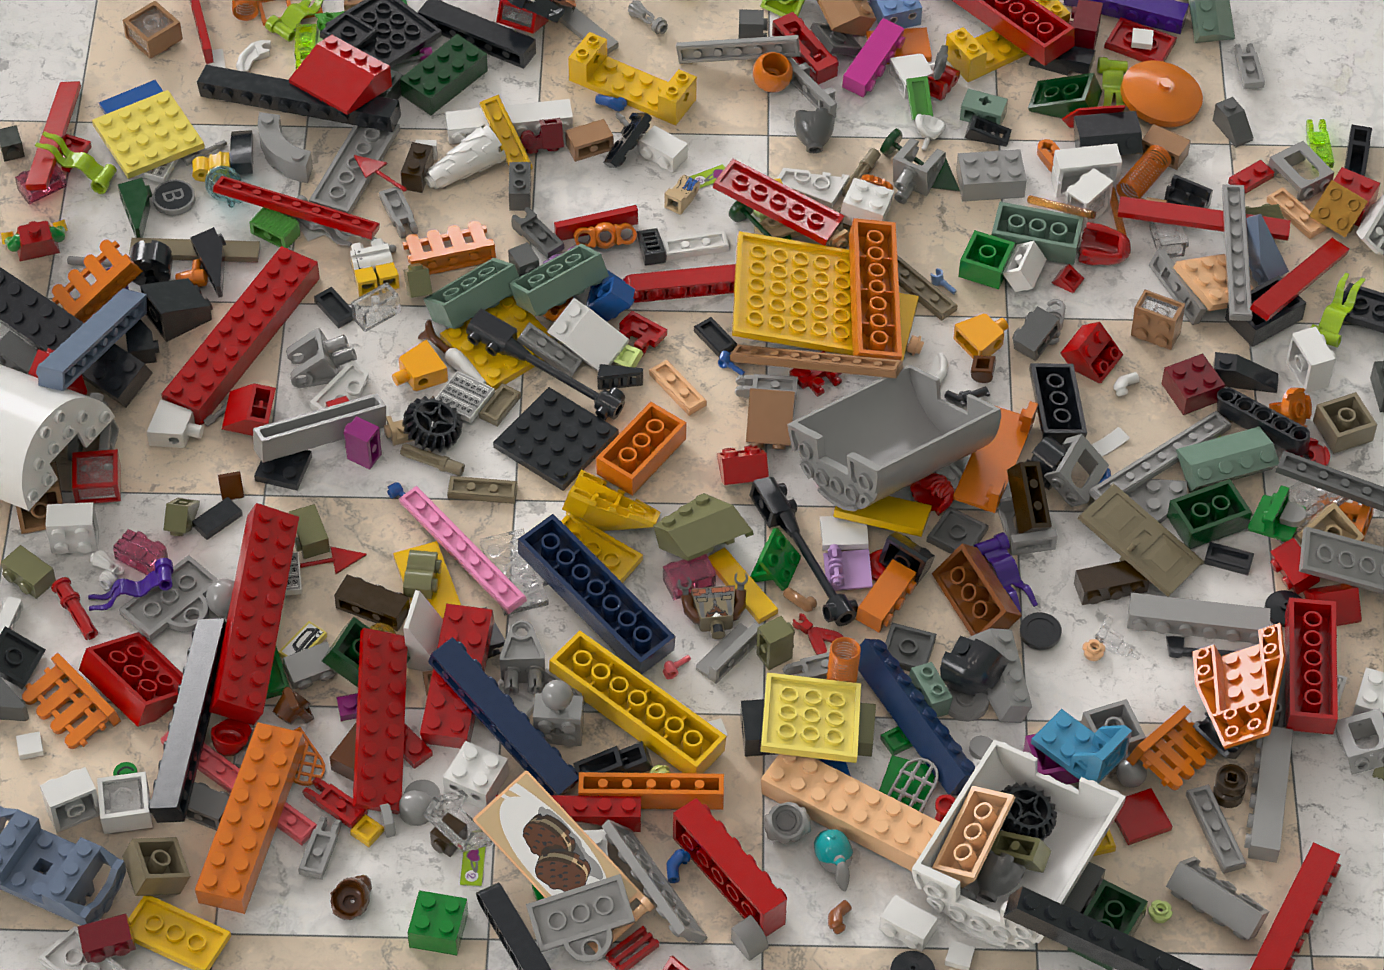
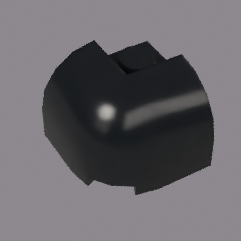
M960 636L951 653L945 651L941 661L940 676L948 688L965 695L975 696L977 693H981L988 688L992 689L1009 662L999 651L978 639L971 640Z

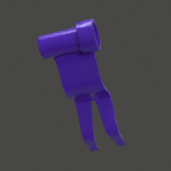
M1004 532L974 545L993 566L997 578L1020 612L1018 595L1011 585L1022 589L1033 607L1038 606L1031 587L1021 580L1015 559L1007 551L1010 548V543Z
M160 558L155 562V570L150 572L143 580L132 581L121 578L114 582L111 590L106 594L88 595L89 600H108L111 598L106 604L89 606V611L108 610L120 595L126 594L133 597H143L156 586H159L161 590L171 589L173 586V562L168 558Z

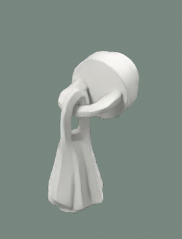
M97 550L91 554L90 560L92 565L108 570L99 576V585L105 590L111 589L118 575L123 574L125 568L111 559L103 550Z

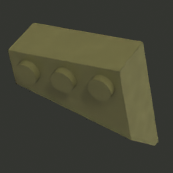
M705 493L698 495L694 500L679 507L677 511L663 517L661 521L653 525L659 548L687 561L712 552L716 545L732 544L735 542L734 538L745 535L746 538L754 535L753 530L734 505Z

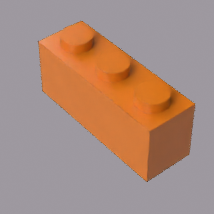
M892 559L859 605L855 620L879 633L884 626L888 627L893 620L894 611H899L902 608L906 594L911 595L917 584L914 582L916 572Z

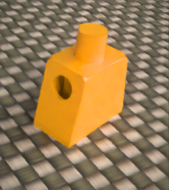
M983 313L955 324L953 339L972 358L974 356H991L1002 347L1004 331L1009 326L1004 318L994 322L987 314Z
M427 340L400 356V371L392 374V379L396 386L408 382L414 391L423 390L448 381L447 366Z

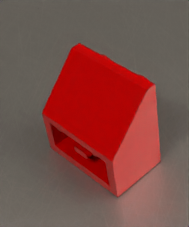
M1101 322L1082 325L1060 352L1067 364L1074 365L1075 372L1097 383L1103 382L1123 356V353Z
M253 383L230 391L221 430L253 436V428L269 424L276 388Z
M757 445L744 446V450H735L733 447L724 448L722 452L717 453L721 480L724 485L748 483L769 477L767 453L763 449L758 448Z

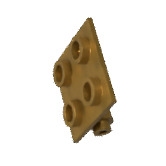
M1331 180L1309 216L1346 238L1348 233H1351L1354 229L1353 225L1368 201Z

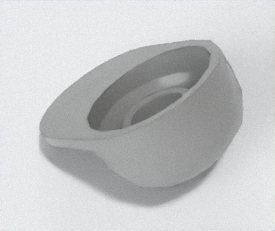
M416 780L410 783L399 801L401 819L413 826H420L429 822L434 816L440 801L438 786L429 780Z

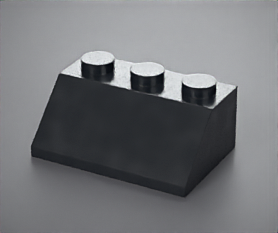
M1136 111L1073 116L1075 148L1117 144L1120 155L1143 153L1142 132Z

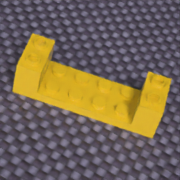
M1035 0L1069 24L1071 13L1059 0ZM962 27L946 36V46H948L947 61L960 71V75L967 82H971L1028 55L994 30L974 38Z
M589 32L568 57L569 81L617 99L623 97L627 101L628 106L675 126L696 101L697 76L680 69L677 70L669 82L608 57L607 39Z

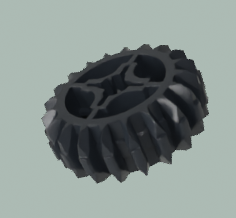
M424 396L421 400L417 398L408 405L403 415L402 426L404 427V434H408V440L415 441V446L421 445L422 450L429 448L431 452L435 449L441 452L443 449L448 450L451 445L454 446L462 433L463 422L460 421L461 415L456 413L457 408L450 407V402L444 403L442 398L436 400L434 396L430 399Z
M1016 782L1013 786L1008 785L1004 790L1000 791L1016 797L1000 831L1039 838L1042 841L1050 836L1056 826L1057 812L1054 811L1056 804L1050 803L1051 796L1045 797L1043 795L1044 790L1039 792L1036 790L1035 785L1030 788L1026 782L1022 786Z

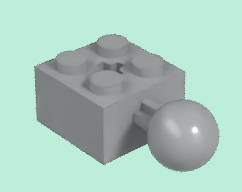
M562 680L550 681L545 685L542 693H535L533 727L539 729L545 735L546 741L549 744L567 747L581 746L584 726L583 696L573 695L571 687Z
M1125 699L1083 712L1081 723L1094 733L1101 726L1125 725L1132 730L1126 756L1119 762L1116 775L1119 782L1126 787L1135 788L1143 784L1147 777V770L1142 766L1144 763L1140 760L1132 766L1126 760L1137 745L1146 738L1128 700Z

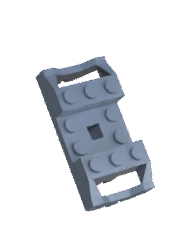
M0 806V890L80 926L99 921L104 913L110 910L114 897L121 888L126 874L124 860L117 858L104 847L80 837L76 844L41 829L39 818L19 809ZM103 864L109 865L111 870L106 883L94 901L86 905L85 896L91 897L95 891L93 879Z

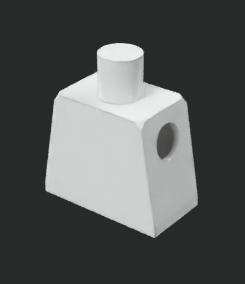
M923 54L890 58L889 73L904 99L908 98L906 79L922 76L933 77L935 62L928 63Z
M160 400L147 430L149 446L184 448L190 437L202 438L204 426L195 424L194 415L190 409Z

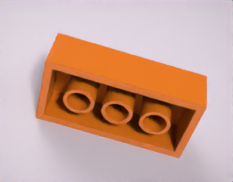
M650 401L596 458L597 475L633 496L686 440L687 422Z

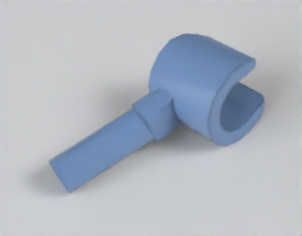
M937 268V276L930 273L933 285H942L952 294L956 293L957 290L944 280L943 270Z

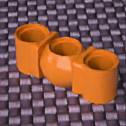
M603 222L595 227L578 228L574 232L573 238L575 243L579 245L581 244L578 241L579 235L581 233H588L589 240L582 244L587 247L596 248L597 246L600 249H609L615 244H632L636 240L637 233L629 223L612 225L611 223ZM626 228L631 229V237L628 239L621 238L622 230ZM602 231H609L611 233L607 241L600 240L599 236Z

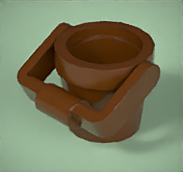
M285 687L272 712L289 725H292L298 717L305 723L314 720V716L309 708L311 703L290 687Z

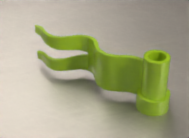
M302 0L299 4L293 3L288 6L280 18L275 15L270 16L266 21L265 28L271 33H277L290 42L295 38L296 32L294 30L302 19L307 15H315L324 0H315L310 7L309 5L312 0Z
M1107 57L1098 58L1097 73L1103 74V106H1111L1113 93L1116 94V105H1124L1120 88L1123 73H1126L1128 69V61L1108 60Z
M43 132L42 135L58 143L66 158L53 145L37 142L35 144L36 147L50 151L62 167L80 169L87 178L92 180L91 188L96 193L104 194L110 185L109 182L117 172L114 165L106 164L103 167L87 153L70 151L60 136Z
M1345 273L1339 280L1334 299L1325 308L1319 326L1312 324L1310 327H1316L1320 334L1324 335L1326 344L1336 348L1341 343L1342 335H1339L1343 321L1346 315L1352 311L1357 293L1366 280L1361 277L1352 286L1346 302L1342 305L1344 288L1349 277L1348 273Z

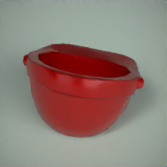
M225 719L211 728L213 746L221 755L234 756L247 744L252 728L246 723Z

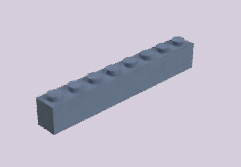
M124 288L121 289L38 365L36 370L38 386L60 391L68 388L147 313V294Z

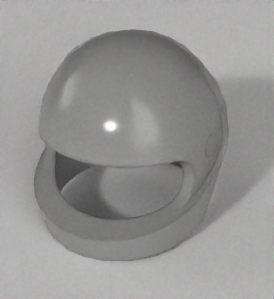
M229 578L215 581L208 587L206 592V602L209 609L215 615L224 619L228 617L234 587V580Z

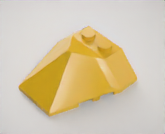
M581 470L578 474L574 486L572 485L562 507V510L566 511L568 516L575 519L579 517L601 531L650 528L656 524L661 513L639 499L634 501L625 497V491L621 489L617 491L610 489L606 486L607 481L584 470Z

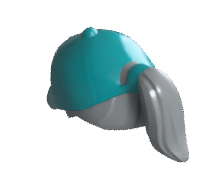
M836 829L824 830L817 835L814 841L816 857L825 870L836 874V883L841 890L846 891L850 878L848 867L851 864L853 854L851 844L843 832Z

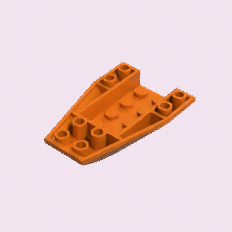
M1281 623L1258 630L1259 644L1221 656L1215 645L1193 651L1195 686L1224 749L1271 734L1285 664Z

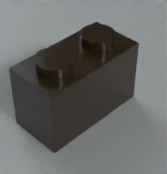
M412 142L401 170V183L408 191L423 193L426 185L424 179L427 176L426 172L434 164L432 145Z

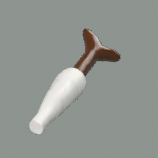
M428 319L425 323V330L418 335V339L431 341L445 354V360L454 369L486 384L484 378L460 350L450 348L436 335L432 320Z

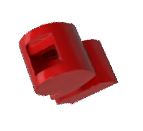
M946 65L945 71L939 80L929 76L930 96L938 100L945 99L946 94L958 82L960 71Z

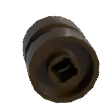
M1227 764L1218 770L1213 794L1219 806L1234 808L1241 804L1248 782V775L1242 767L1235 764Z

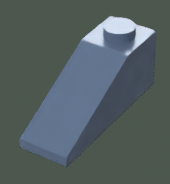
M1258 214L1246 218L1249 267L1254 280L1257 281L1258 285H1261L1278 275L1282 276L1289 272L1262 215Z

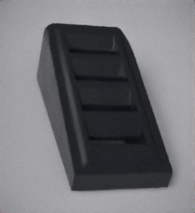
M973 114L968 123L964 138L1007 147L1012 129Z
M658 228L636 231L645 266L666 263V252Z
M599 364L597 376L598 390H608L612 387L643 386V368Z

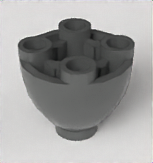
M817 108L816 111H796L794 128L797 137L806 146L807 152H822L823 146L828 142L833 133L835 117L828 113L827 108Z
M990 850L976 878L980 889L978 896L996 903L999 897L1006 895L1018 885L1025 873L1026 867L1014 863L1015 858L1009 854L1001 853L999 856Z

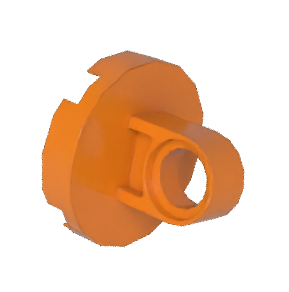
M1291 387L1284 394L1282 402L1269 404L1270 409L1306 428L1307 425H1304L1306 419H1311L1312 415L1311 398L1309 395H1305L1304 391L1306 390L1304 388Z

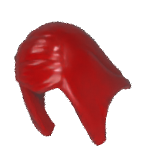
M1087 222L1082 234L1083 241L1080 244L1078 262L1088 265H1116L1124 262L1129 257L1131 245L1130 240L1125 234L1102 224Z

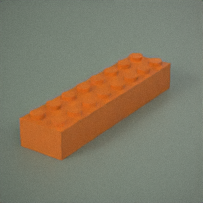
M853 218L849 232L853 356L901 360L902 342L896 222Z
M257 722L195 887L198 903L238 913H246L306 747L303 732Z

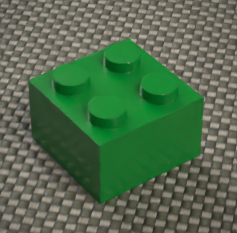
M974 230L960 259L958 277L999 289L1005 278L1003 272L1014 251L1015 242Z
M419 890L407 932L409 948L457 956L468 917L467 898Z

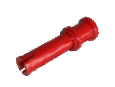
M68 577L57 579L52 584L51 590L60 598L61 606L69 611L85 640L95 638L98 635V630L82 607L80 595L73 590L71 580Z

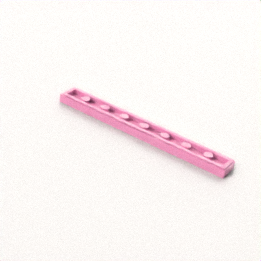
M417 486L399 498L401 505L508 614L527 601L526 596Z

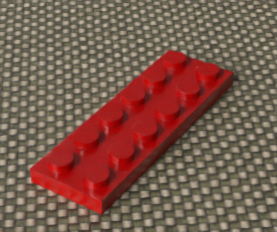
M732 158L713 184V189L824 246L836 232L845 217L843 214Z

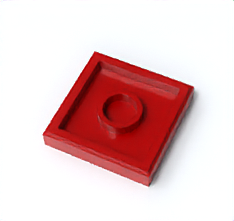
M1152 788L1126 796L1125 802L1115 818V822L1128 845L1169 832L1173 827Z

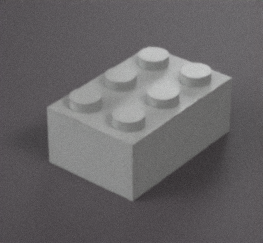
M1020 149L958 153L956 173L962 202L1025 197L1027 180Z

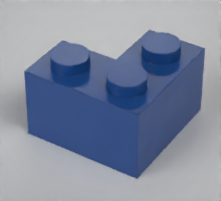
M607 270L609 276L603 279L600 284L590 286L586 306L606 322L616 318L621 312L628 310L633 305L635 292L633 287L609 270Z

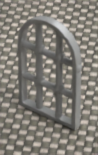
M913 758L906 762L899 771L887 795L891 796L892 792L895 791L900 793L898 801H901L905 796L912 799L909 804L910 807L914 803L916 804V802L922 804L919 810L922 813L938 783L939 776L936 766L925 758ZM918 762L911 773L905 770L910 764ZM922 762L928 763L931 766L925 777L921 778L915 775ZM933 769L936 772L934 784L927 781ZM902 774L910 776L904 788H901V790L896 788ZM916 779L921 782L916 793L913 795L906 793L911 781ZM929 785L932 788L926 799L923 801L917 798L923 786Z

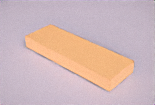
M1284 187L1267 196V202L1271 205L1279 204L1283 216L1287 220H1291V223L1309 239L1326 230V226L1309 216L1311 211Z
M668 360L649 370V375L689 416L707 406L706 399Z

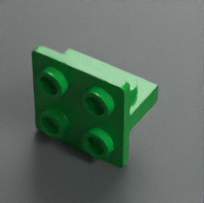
M1281 485L1278 492L1273 493L1272 496H1262L1248 525V531L1284 542L1294 537L1298 527H1290L1280 523V517L1289 502V487Z
M773 528L750 577L755 582L773 580L781 591H784L791 582L801 555L779 528Z

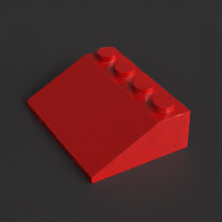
M330 35L317 43L289 78V83L346 115L392 87L389 65L334 35Z
M140 632L86 648L79 667V671L137 727L154 722L173 709V705L177 702L178 686L182 683L183 673Z

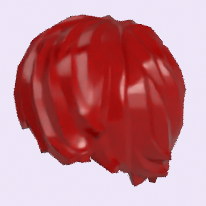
M932 473L910 486L914 500L918 503L931 505V511H935L938 516L949 508L954 500V488L951 485V481H948L947 477L942 474Z

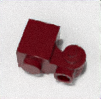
M560 118L539 120L540 132L538 135H534L531 130H526L520 136L521 143L528 154L539 152L538 149L558 151L559 148L564 147Z

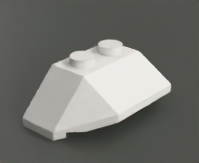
M1384 194L1372 205L1356 231L1357 235L1376 254L1384 255Z

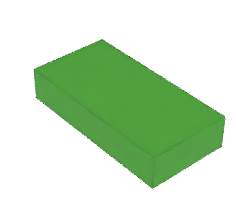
M928 77L907 78L906 85L912 121L915 120L918 114L933 116Z

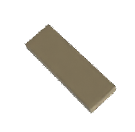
M450 476L447 497L449 499L515 504L518 483L517 481Z

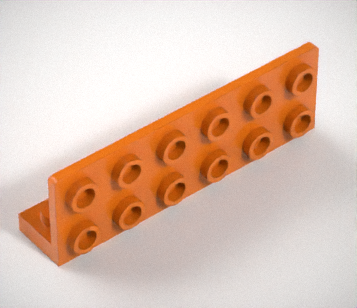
M1030 401L1027 409L1023 408L1020 414L998 407L1001 409L998 432L990 444L971 454L954 492V500L996 513L1000 499H1002L1009 482L1007 469L1016 465L1034 424L1038 403Z

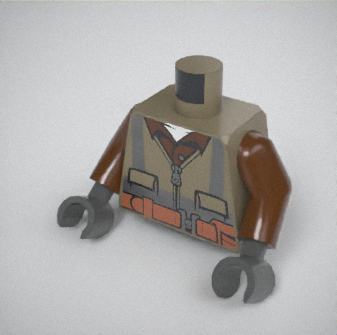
M737 573L735 574L734 580L737 584V589H735V585L691 589V593H689V588L692 585L691 579L686 577L687 587H682L681 581L678 579L676 586L682 591L681 601L684 614L694 624H698L700 631H711L713 639L724 638L725 630L732 629L733 621L738 620L745 610L746 589H744V585L748 582V575L745 573L746 579L740 583L737 581Z

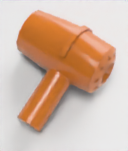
M199 259L193 260L191 270L176 273L175 275L176 280L189 278L193 285L197 284L198 287L207 286L208 283L207 272L205 269H200L201 263Z

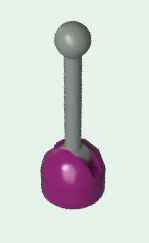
M423 48L418 56L406 58L398 64L415 60L422 62L433 53L432 48Z

